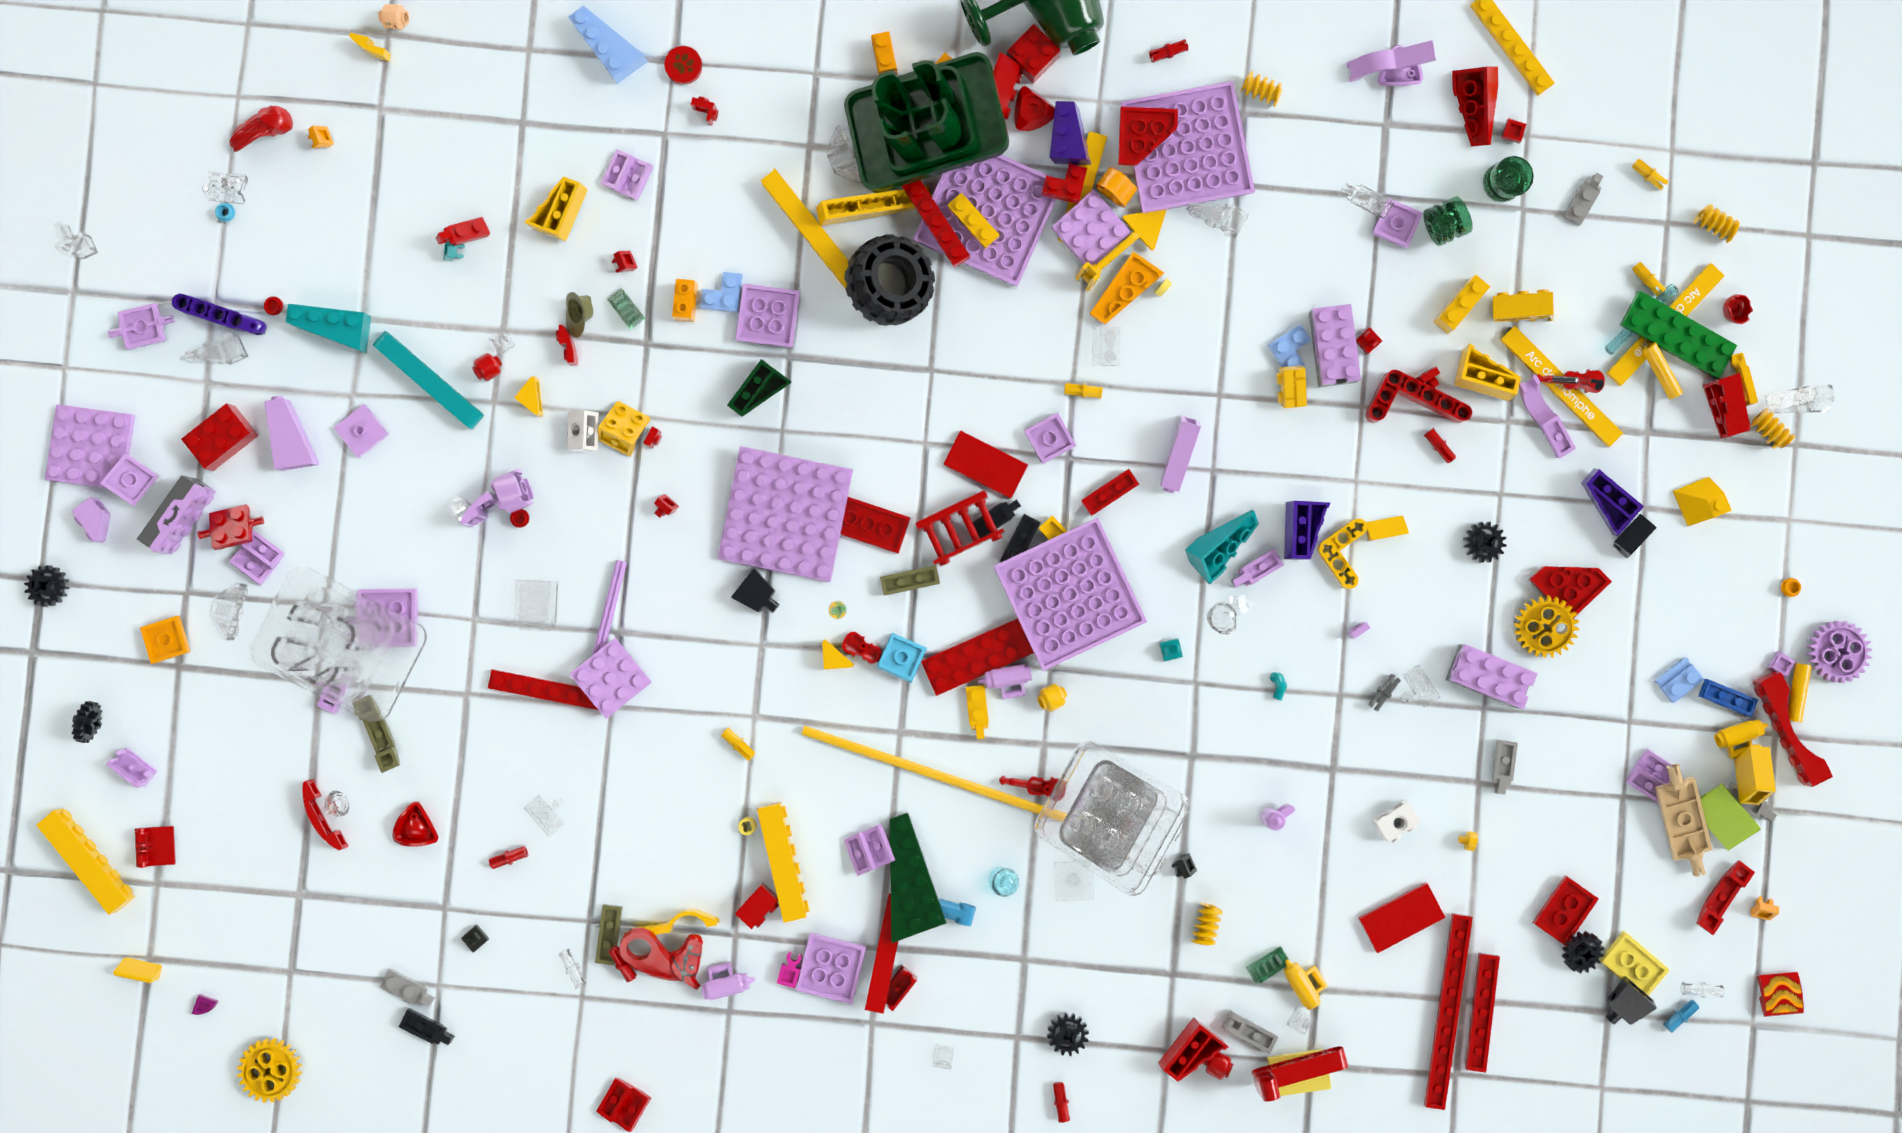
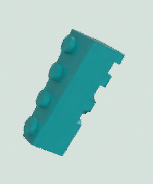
M288 304L285 323L367 354L371 324L370 315L357 311Z

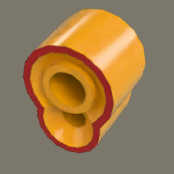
M1112 167L1107 169L1096 185L1101 194L1122 208H1125L1138 190L1123 173Z

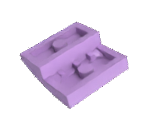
M616 149L601 184L638 201L654 167L647 162Z
M491 492L481 495L466 510L460 523L464 526L474 527L489 518L485 511L497 504V495Z
M253 530V542L241 544L242 547L229 562L261 586L279 564L285 553Z
M1647 748L1630 772L1626 783L1658 803L1655 787L1670 782L1666 767L1668 765L1672 767V764Z
M882 824L844 840L857 876L895 861Z

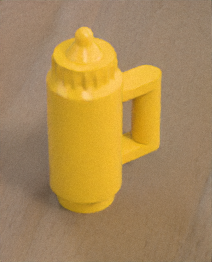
M1757 719L1749 720L1718 730L1714 734V740L1719 748L1724 747L1727 749L1729 758L1733 759L1753 745L1752 740L1764 735L1768 724H1763ZM1746 742L1745 747L1733 750V746Z
M1288 959L1285 960L1286 967L1284 968L1286 979L1303 1007H1306L1307 1010L1317 1007L1321 1003L1318 993L1328 986L1317 967L1314 965L1304 971L1297 962L1291 963ZM1310 973L1319 985L1316 989L1308 978Z

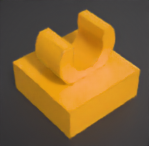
M311 126L308 129V139L313 141L312 148L331 147L334 144L328 127Z
M1760 896L1755 901L1756 905L1751 909V917L1770 921L1779 914V906L1773 905L1772 899H1768L1766 903H1763V898Z

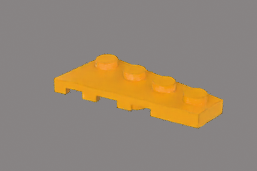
M1133 251L1089 315L1103 325H1106L1164 275V272Z

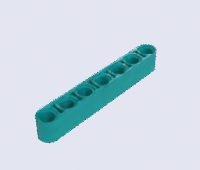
M386 330L372 344L469 429L473 430L485 416Z

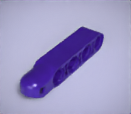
M179 293L172 298V306L185 314L241 332L246 331L255 335H264L267 325L263 321L185 294ZM186 300V306L182 308V303ZM204 306L205 310L200 314V308ZM223 312L222 318L218 320V314ZM241 318L240 324L236 326V320Z

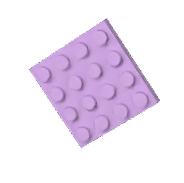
M56 404L45 480L106 488L100 482L125 452L127 454L130 453L135 415Z

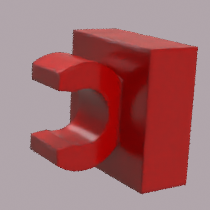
M618 251L613 254L615 258L612 260V264L617 263L619 267L615 270L616 273L634 271L638 268L631 251Z
M1370 327L1356 339L1358 346L1367 355L1382 342L1381 338Z
M1436 366L1415 379L1423 383L1426 382L1427 385L1435 388L1440 385L1435 376L1440 374V371Z
M666 494L658 497L654 502L658 507L654 514L659 518L666 514L669 516L679 508V505Z

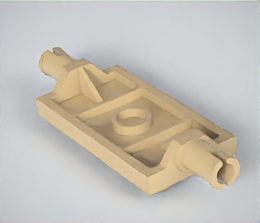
M1672 764V767L1668 765L1666 768L1670 782L1656 786L1655 790L1672 859L1675 861L1687 859L1690 861L1693 876H1701L1700 872L1702 875H1705L1706 872L1702 858L1705 852L1713 849L1696 779L1693 776L1682 779L1680 765Z

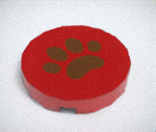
M678 46L670 50L664 62L667 75L677 84H691L702 73L703 65L700 55L696 50L688 46Z

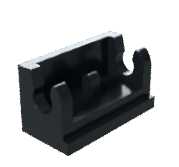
M1640 513L1614 541L1615 544L1613 546L1624 557L1629 558L1657 527Z

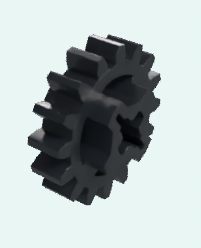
M1478 522V526L1474 524L1471 526L1472 530L1466 531L1469 536L1463 538V540L1467 541V544L1463 547L1469 548L1466 554H1473L1472 560L1479 558V563H1484L1485 560L1487 563H1490L1492 558L1494 560L1499 559L1497 554H1504L1501 548L1507 547L1503 543V540L1507 538L1501 536L1503 529L1497 530V524L1491 527V522H1486L1485 526L1483 522ZM1482 530H1488V531H1490V532H1492V533H1491V534H1486L1485 531H1482ZM1484 539H1488L1487 542L1485 543L1486 545H1485V546H1481L1482 543L1484 542ZM1482 550L1488 555L1480 554L1478 551Z
M46 565V567L38 566V570L32 569L33 575H27L26 577L29 579V582L24 583V585L28 586L25 593L31 594L28 599L34 600L35 605L41 604V607H48V605L56 606V602L62 603L61 597L68 596L64 591L70 589V587L65 585V583L69 582V579L63 578L66 573L59 572V567L53 568L51 565ZM49 573L52 576H45L44 574ZM42 596H49L50 598L45 599Z
M85 701L84 704H81L80 710H77V715L73 716L72 727L74 728L71 733L74 735L73 739L76 742L89 743L90 740L94 739L97 730L101 728L102 710H100L101 705H98L99 703Z
M1578 931L1576 937L1570 935L1571 941L1566 940L1567 947H1562V950L1565 952L1561 955L1565 959L1564 963L1572 971H1577L1580 974L1583 970L1589 973L1590 967L1596 969L1595 964L1601 963L1599 957H1604V954L1601 953L1605 949L1601 945L1602 941L1596 935L1590 934L1587 931H1584L1583 934Z
M1064 1012V1017L1062 1018L1058 1014L1057 1021L1051 1020L1053 1026L1047 1027L1048 1031L1051 1032L1047 1034V1038L1052 1039L1049 1045H1055V1052L1060 1049L1061 1055L1068 1052L1069 1056H1072V1051L1079 1054L1078 1048L1085 1049L1083 1042L1089 1041L1085 1036L1089 1034V1031L1084 1029L1087 1026L1086 1022L1081 1023L1082 1017L1080 1016L1075 1019L1074 1013L1068 1017L1067 1013ZM1066 1022H1073V1023H1075V1024H1074V1025H1069V1024H1066ZM1060 1026V1031L1055 1036V1031ZM1064 1027L1071 1033L1072 1041L1065 1035ZM1081 1032L1080 1039L1076 1042V1037ZM1062 1043H1066V1044H1069L1070 1046H1063V1045H1061V1044H1062Z

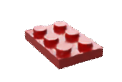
M1564 875L1532 923L1567 946L1565 941H1571L1570 935H1575L1599 898Z

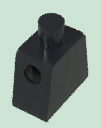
M754 568L731 596L734 600L757 612H761L765 607L774 613L780 605L772 598L776 590Z
M1624 976L1607 999L1612 1010L1606 1017L1614 1025L1621 1018L1632 1025L1654 1011L1657 1006L1648 994L1627 976Z

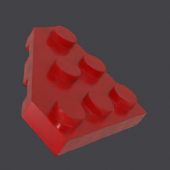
M1121 106L1118 165H1139L1172 135L1178 126V109Z
M1542 566L1528 579L1545 598L1549 595L1551 601H1553L1555 597H1558L1559 603L1564 600L1566 602L1565 607L1570 605L1572 607L1570 612H1576L1577 615L1612 582L1599 568Z

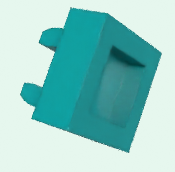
M449 242L444 243L443 260L462 259L464 255L458 254L457 248L463 249L465 245L454 246L450 245Z
M1179 638L1159 643L1164 662L1183 657Z

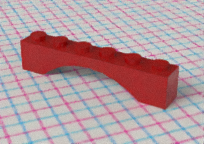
M1771 672L1752 681L1755 686L1754 692L1761 698L1763 710L1769 715L1772 721L1771 726L1778 733L1780 744L1789 755L1788 760L1798 773L1797 778L1799 782L1804 786L1814 787L1832 778L1833 775L1825 759L1808 750L1793 731L1788 714L1790 688L1782 672Z

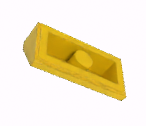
M1403 515L1366 522L1368 541L1409 534Z
M126 957L120 962L113 974L119 977L152 983L160 978L162 965Z

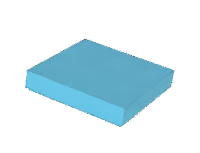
M891 633L876 668L912 683L927 648Z

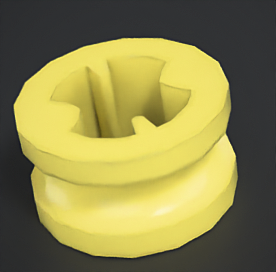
M751 817L743 818L738 825V829L743 835L752 834L757 827L756 821ZM749 821L752 830L748 829L745 831L743 822L747 823Z

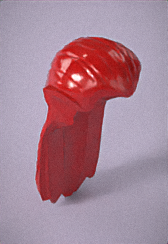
M271 105L261 108L257 114L235 129L229 140V145L233 148L234 152H237L260 137L283 135L292 130V117L286 109L280 106Z

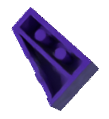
M1056 101L1049 158L1054 164L1092 165L1079 107L1074 101Z
M1594 468L1581 482L1613 535L1618 536L1644 507L1600 469Z
M1286 502L1284 559H1311L1319 537V530L1324 523V516L1331 502Z

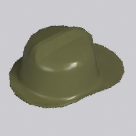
M570 292L566 297V326L570 335L578 338L584 332L585 322L593 316V306L590 296H578L575 292Z

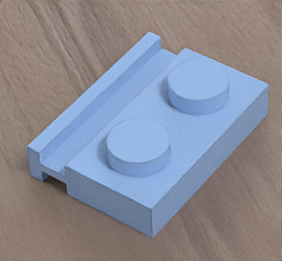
M1687 657L1681 659L1654 680L1671 703H1675L1704 680L1693 664L1688 661Z

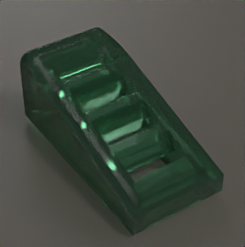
M622 288L607 299L630 330L646 319ZM621 295H623L624 298L620 300L617 304L613 302ZM628 301V304L625 305L622 309L618 308L624 302ZM628 308H633L627 314H623V312L626 311ZM636 312L637 315L628 321L627 318Z
M1279 946L1248 965L1246 969L1256 984H1261L1285 968V960L1288 957L1282 947ZM1276 954L1280 958L1282 962L1281 964H1279V962L1277 961L1275 957ZM1269 959H1271V961L1273 962L1275 966L1274 968L1270 964ZM1263 963L1265 964L1266 968L1268 969V972H1266L1265 969L1263 968V966H1262Z

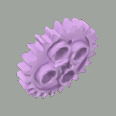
M1833 621V623L1826 622V626L1820 625V631H1813L1816 637H1809V640L1813 643L1806 645V647L1811 649L1806 655L1812 656L1808 662L1814 663L1811 668L1812 670L1818 669L1817 676L1824 675V680L1830 679L1831 682L1835 683L1837 681L1845 683V680L1852 682L1853 678H1860L1859 673H1865L1863 666H1870L1866 659H1872L1871 656L1867 655V652L1872 651L1871 648H1867L1871 641L1864 640L1867 634H1860L1862 628H1855V624H1848V621H1841V623L1840 621ZM1834 635L1836 636V639H1837L1835 643L1833 642V639H1832ZM1851 643L1854 645L1853 651L1850 650ZM1826 652L1828 653L1827 660H1825L1824 658ZM1843 660H1844L1845 663H1846V666H1845L1844 669H1843V667H1842V662H1843Z

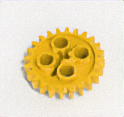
M1547 595L1546 600L1539 596L1538 602L1532 598L1531 605L1524 603L1525 610L1519 608L1522 615H1515L1519 622L1513 624L1519 628L1514 631L1515 634L1520 635L1516 638L1517 641H1523L1521 644L1522 648L1528 646V653L1534 650L1536 657L1540 652L1543 658H1546L1547 653L1552 658L1554 657V652L1562 655V648L1568 651L1566 645H1574L1571 638H1578L1574 634V631L1579 630L1577 626H1574V624L1579 623L1578 619H1573L1577 615L1576 612H1570L1572 607L1570 605L1565 607L1566 602L1564 600L1559 603L1558 597L1551 601L1549 595ZM1546 609H1551L1552 615L1547 618L1543 617V612ZM1530 622H1537V627L1534 630H1528ZM1545 623L1550 627L1548 630L1543 626ZM1560 623H1564V630L1561 632H1557L1556 626ZM1549 636V642L1541 644L1542 637Z
M266 1038L263 1042L259 1040L255 1042V1045H250L249 1050L243 1052L245 1057L239 1059L243 1064L237 1066V1069L242 1070V1072L237 1077L243 1078L239 1085H246L242 1091L244 1092L249 1089L248 1097L255 1094V1101L262 1097L263 1103L269 1099L273 1103L276 1099L280 1101L284 1096H289L291 1094L290 1091L297 1088L294 1084L301 1081L297 1076L303 1073L298 1071V1068L303 1065L297 1063V1060L301 1057L294 1056L297 1050H289L291 1044L284 1046V1040L277 1043V1038L272 1039L271 1042L269 1038ZM265 1053L270 1054V1061L266 1059ZM281 1064L286 1067V1072L281 1070ZM254 1068L258 1070L259 1076L254 1074ZM269 1080L274 1083V1088L269 1086Z

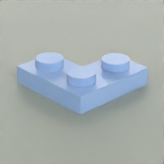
M723 272L721 291L702 289L700 308L739 313L743 275L740 273Z
M1300 324L1269 344L1268 347L1281 367L1298 365L1305 367L1295 350L1310 342L1311 339Z

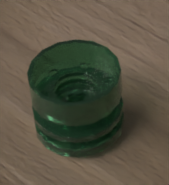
M1506 157L1487 169L1483 178L1484 191L1494 201H1511L1529 190L1534 179L1533 169L1529 162L1522 157Z
M1458 196L1443 201L1441 205L1437 204L1427 208L1423 212L1427 232L1438 246L1453 241L1454 237L1460 238L1472 232L1473 224L1470 213L1465 203Z

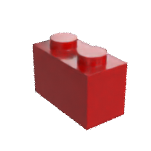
M762 883L735 912V915L751 930L754 926L759 928L766 920L764 918L768 911L772 913L779 906L777 903L778 897Z

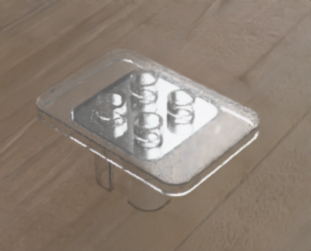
M298 566L292 568L286 574L250 645L249 654L251 660L258 666L366 721L378 722L386 719L391 713L426 643L427 633L425 628L416 621L311 568Z
M1084 741L1075 749L1035 822V832L1041 839L1118 890L1130 896H1137L1146 889L1153 875L1160 871L1166 861L1164 855L1173 840L1177 841L1183 829V821L1189 811V801L1181 792L1092 741Z

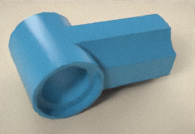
M939 899L945 918L955 920L954 922L964 926L972 925L976 911L975 906Z

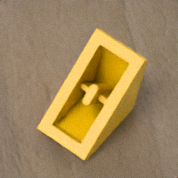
M532 376L514 398L535 415L543 417L539 379Z
M826 639L822 642L824 669L851 668L855 665Z

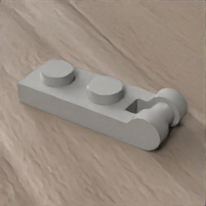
M1229 1010L1227 1014L1229 1017L1226 1022H1223L1221 1028L1270 1054L1278 1036L1236 1012ZM1235 1020L1240 1022L1237 1029L1233 1027Z

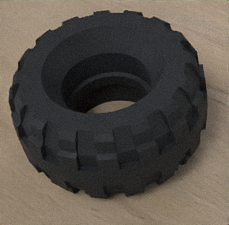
M894 234L877 236L860 246L848 261L844 278L845 282H847V287L845 288L847 296L851 297L853 301L852 306L855 310H859L865 319L875 321L878 325L896 326L906 323L923 312L928 306L929 300L933 297L935 290L933 287L935 273L931 270L930 266L932 263L929 257H925L923 254V249L918 244H912L910 239L903 236L897 237ZM880 264H892L902 272L905 279V290L902 295L890 294L881 286L878 279Z

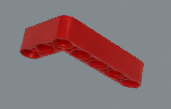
M1396 369L1389 371L1382 377L1365 412L1366 419L1371 423L1384 419L1396 394H1399L1455 423L1469 420L1473 413L1469 405ZM1389 375L1396 377V384L1389 381ZM1407 383L1413 386V392L1407 391ZM1381 392L1387 393V401L1381 399ZM1424 392L1430 394V401L1424 399ZM1442 400L1448 405L1446 410L1441 407L1440 403ZM1373 409L1379 411V418H1375L1372 415ZM1459 409H1462L1464 411V418L1459 417Z
M1336 1046L1252 1070V1076L1260 1097L1265 1102H1271L1281 1097L1279 1087L1341 1071L1349 1066L1344 1048Z

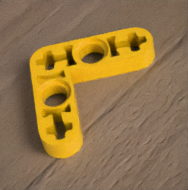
M1361 518L1350 521L1323 540L1317 547L1318 554L1339 584L1345 589L1356 587L1358 576L1340 550L1367 531V523ZM1355 522L1356 524L1361 523V532L1357 530L1354 531L1351 535V533L1348 530H1346L1347 527L1349 530L1355 528ZM1339 533L1347 535V541L1344 544L1337 540ZM1324 544H1325L1326 546L1330 545V546H1331V548L1329 549L1330 553H1331L1332 555H1334V554L1336 553L1337 556H1335V557L1331 558L1330 560H1328L1327 558H1328V557H1331V556L1329 555L1328 552L1323 553V551H1322V550L1324 549V546H1323V545H1324ZM1339 559L1342 561L1343 567L1341 570L1334 569V560ZM1347 569L1348 572H1345L1347 577H1353L1352 585L1345 584L1346 577L1344 575L1339 576V573Z

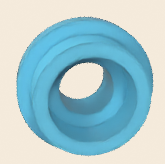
M221 203L216 207L215 214L220 221L229 222L235 217V209L229 203ZM228 210V214L224 216V211Z

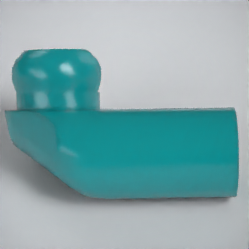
M1273 672L1270 675V680L1276 685L1273 698L1282 701L1287 683L1283 674Z

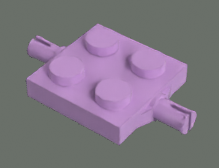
M156 303L117 312L119 328L108 330V335L110 338L121 336L127 350L165 342L164 325L175 323V320H173L175 318L173 315L161 317L158 304Z

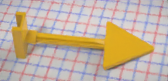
M1167 210L1124 215L1122 219L1133 230V233L1097 264L1085 263L1075 279L1078 281L1082 277L1088 284L1085 289L1088 292L1100 278L1101 270L1137 239H1141L1153 251Z

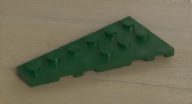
M908 812L890 819V847L895 861L890 863L892 943L947 923Z

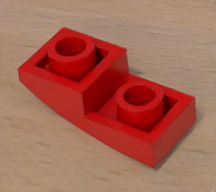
M558 325L559 330H556V341L562 347H566L564 349V360H567V363L571 366L578 365L574 341L567 328L563 325Z

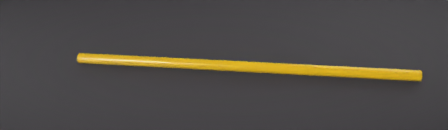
M804 726L801 735L1094 832L1096 823Z

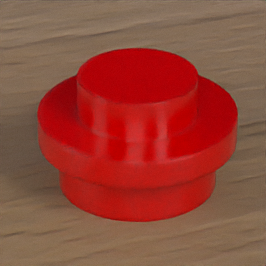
M272 296L265 300L264 310L269 315L276 316L283 311L284 304L280 298Z
M524 509L512 512L510 515V521L515 527L522 528L529 523L530 516Z

